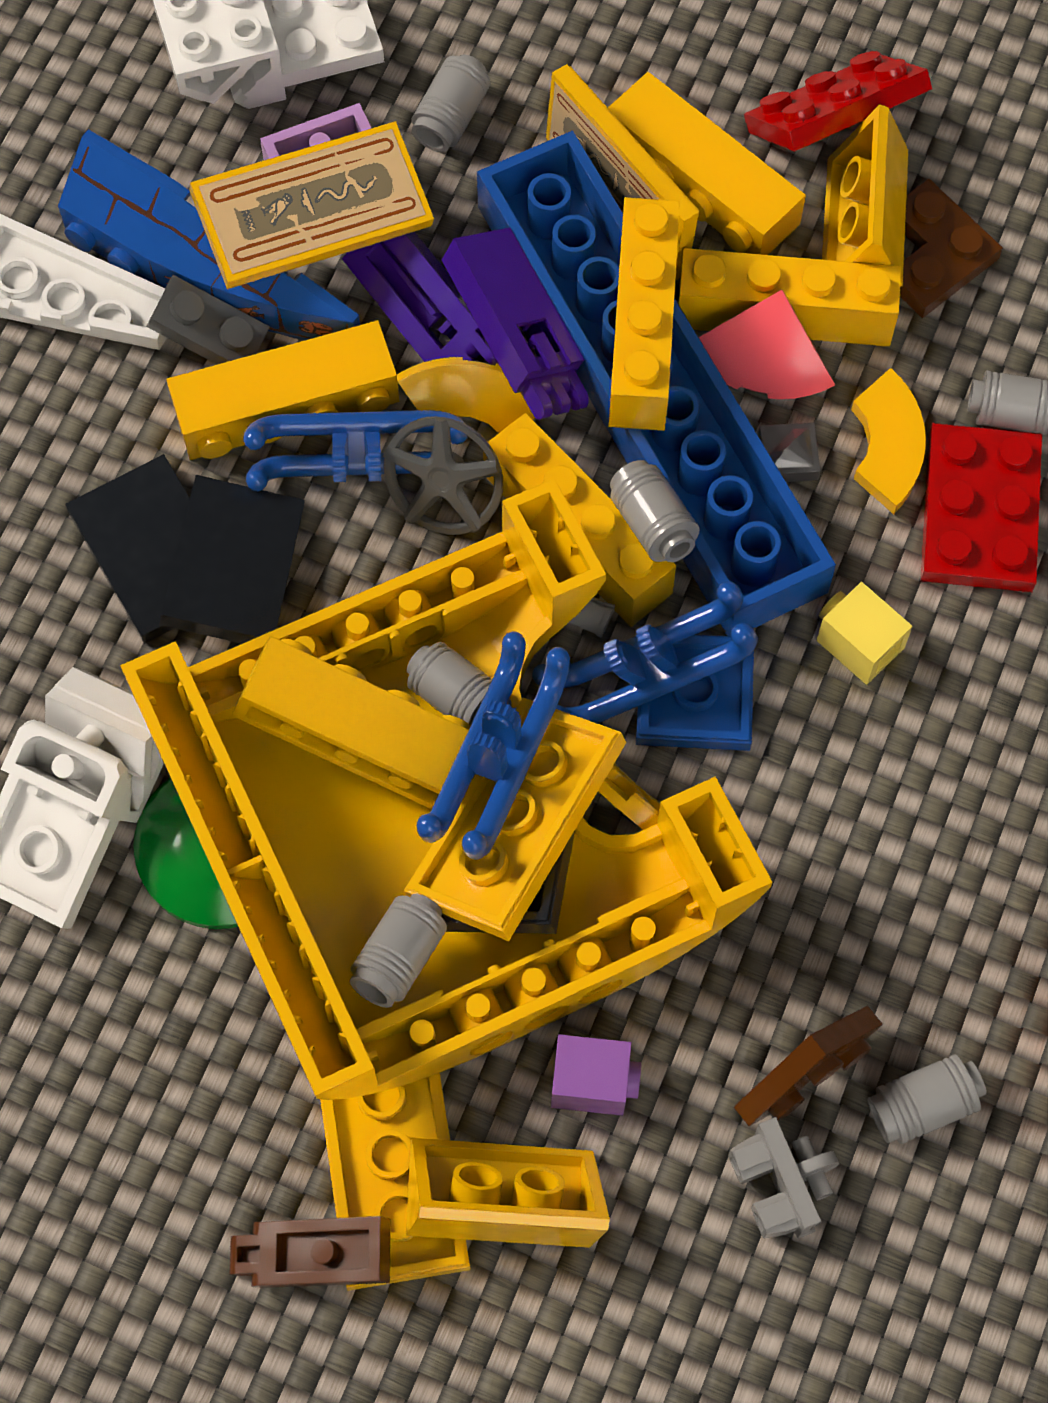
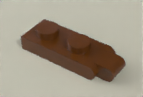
M383 1216L254 1222L253 1235L231 1236L229 1275L252 1276L251 1287L257 1288L390 1283L391 1219Z

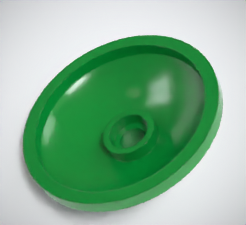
M169 777L150 796L137 821L133 846L135 864L141 881L152 899L163 910L178 920L208 929L238 927L171 777Z

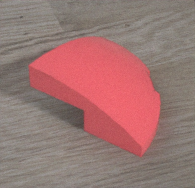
M783 289L698 337L726 384L735 389L742 387L754 392L767 394L768 399H795L820 393L835 386L831 375L810 337H808Z

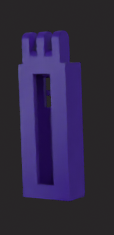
M511 228L453 238L441 261L514 393L521 392L532 414L539 420L550 417L552 413L555 415L568 413L570 408L574 411L586 408L589 403V397L576 374L585 359ZM518 327H521V329L524 331L525 335L529 340L528 343L526 342ZM532 349H534L538 357H535L531 351Z
M415 232L347 252L341 258L424 362L448 357H463V360L480 362L478 357L482 355L489 364L494 366L496 363L498 364L449 273ZM442 315L447 320L438 330L450 339L445 346L430 330Z

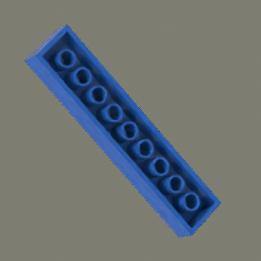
M573 130L477 171L478 208L491 231L510 227L585 359L576 374L626 463L644 460L649 464L656 465L698 524L700 531L695 541V546L683 560L707 602L710 603L718 598L717 589L723 582H734L740 587L744 596L740 609L731 618L720 623L727 636L731 637L733 627L739 623H746L756 628L828 594L836 567L834 560L675 298L665 431L608 427L623 212Z

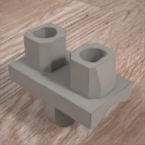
M776 1117L759 1123L754 1136L732 1148L728 1156L737 1179L741 1184L770 1174L778 1192L774 1196L754 1203L751 1207L762 1237L765 1239L786 1235L794 1231L797 1239L814 1233L816 1231L815 1226L821 1223V1219L804 1182H809L816 1200L832 1195L833 1191L825 1173L837 1167L839 1162L834 1151L816 1155L809 1137L805 1136L792 1142L800 1163L796 1164Z

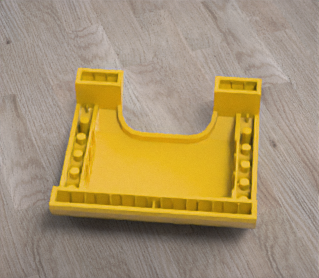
M555 478L502 500V532L188 667L175 641L120 665L316 1099H348L400 1087L465 1063L631 985L689 952L739 917L772 886L773 882L715 776L660 802L657 824L635 834L609 835L590 826L582 817L575 829L556 934L514 933L511 939L507 941L490 933L445 932L402 1001H395L392 1007L389 1008L380 1007L364 999L352 988L350 984V979L353 976L351 972L352 964L395 897L400 895L407 896L404 889L433 844L422 840L416 827L421 815L430 813L432 809L231 715L270 636L278 640L291 639L307 646L312 651L314 657L333 666L342 664L355 668L366 677L367 682L386 691L399 690L413 696L419 702L420 707L442 716V713L408 688L409 674L407 673V666L415 652L425 645L432 646L435 643L444 642L493 679L501 657L503 637L512 631L519 632L525 638L526 649L518 680L509 698L511 700V707L516 708L522 699L520 693L522 677L533 656L551 637L581 612L606 581L607 574Z

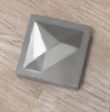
M814 422L763 425L759 427L758 437L786 482L819 480L821 470Z

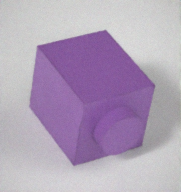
M558 1034L551 1108L623 1116L626 1098L638 1099L641 1062L630 1061L631 1042Z

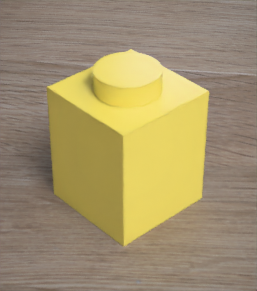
M861 581L848 595L840 591L822 608L819 614L822 623L817 642L867 685L905 648L913 626Z

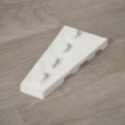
M0 214V318L157 350L161 349L167 337L146 327L165 288Z

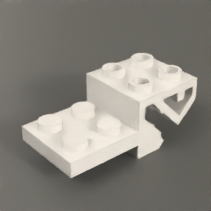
M153 0L154 10L179 93L200 101L214 104L230 89L235 103L251 109L286 100L285 87L384 62L383 47L367 0Z
M72 667L45 695V723L36 720L24 723L18 729L1 767V770L9 773V776L0 794V898L60 928H72L119 821L137 823L164 764L131 691L88 671Z

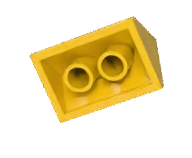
M878 105L828 158L822 260L901 266L900 287H902L909 150L888 107Z
M424 1138L411 1139L406 1236L590 1248L608 1231L610 1217L594 1151Z

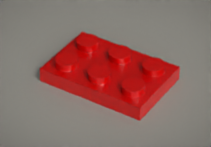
M878 51L859 54L850 60L851 66L837 72L826 71L812 75L805 80L806 86L791 93L786 91L777 92L762 98L759 102L760 107L744 113L748 131L750 134L795 152L865 120L878 105L890 109L932 90L928 69L907 63L904 59H894L881 55Z
M932 423L928 442L920 581L1033 592L1037 582L1042 434Z

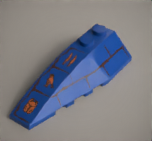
M88 129L82 136L58 204L65 227L64 233L68 240L78 249L84 252L93 250L105 257L110 264L163 288H166L172 275H175L270 326L269 332L305 341L360 325L359 315L303 273L297 274L292 279L288 276V272L285 271L227 289L197 209L186 201L190 196V191L176 180Z

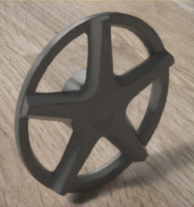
M437 416L414 420L395 434L383 454L385 458L384 477L387 488L396 505L404 513V518L408 523H416L427 530L447 535L475 532L493 516L500 504L503 494V474L499 460L489 443L477 431L460 421ZM434 426L431 457L422 458L399 449L404 439L412 432L423 427ZM450 429H456L473 439L484 451L488 460L465 463L458 454L452 452ZM395 464L422 480V485L411 503L407 500L399 486ZM494 476L492 498L486 509L481 514H478L466 496L463 487L467 483ZM439 499H446L464 522L445 523L434 520L424 514Z

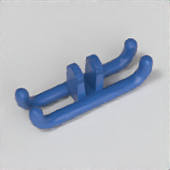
M435 410L302 413L266 416L249 424L244 432V444L249 449L258 450L263 447L267 439L274 437L332 435V454L281 455L262 459L251 466L246 475V483L252 491L258 492L267 486L269 480L283 477L333 476L334 482H346L347 475H368L369 481H381V475L384 474L385 458L383 457L384 452L380 450V434L397 433L408 423L424 417L437 416L451 418L462 423L464 421L451 413ZM434 426L423 427L412 433H433ZM453 428L450 429L452 444H462L468 436ZM414 451L408 453L414 454L422 458H429L431 457L432 451ZM395 464L396 474H413Z
M723 582L717 589L718 598L656 627L649 624L637 629L636 636L624 641H619V639L609 641L603 645L604 649L571 663L564 689L586 683L611 671L631 685L580 706L562 707L557 705L556 709L598 724L744 660L754 651L758 643L755 630L746 623H739L733 627L731 631L732 640L681 663L678 662L673 644L716 626L738 612L744 600L740 587L734 582ZM538 664L532 671V679L539 686L544 676L546 664Z
M515 631L509 632L503 637L501 657L492 682L431 812L421 815L417 821V832L422 840L433 843L445 835L474 774L493 780L496 784L475 830L469 831L464 835L462 847L467 857L474 860L481 859L490 852L563 693L570 666V657L564 648L555 647L548 652L541 685L521 728L519 712L515 710L516 708L511 707L510 704L508 705L507 702L513 692L523 665L526 642L523 635Z

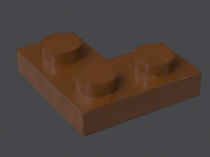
M930 179L926 180L906 197L905 236L919 249L904 260L903 286L900 287V297L923 319L1000 258L1003 249L999 243Z
M867 1005L811 1034L734 1106L735 1110L748 1126L769 1115L773 1118L776 1117L778 1121L782 1120L803 1103L805 1098L799 1091L811 1081L816 1087L840 1068L845 1071L861 1060L872 1049L866 1040L883 1025L882 1022Z

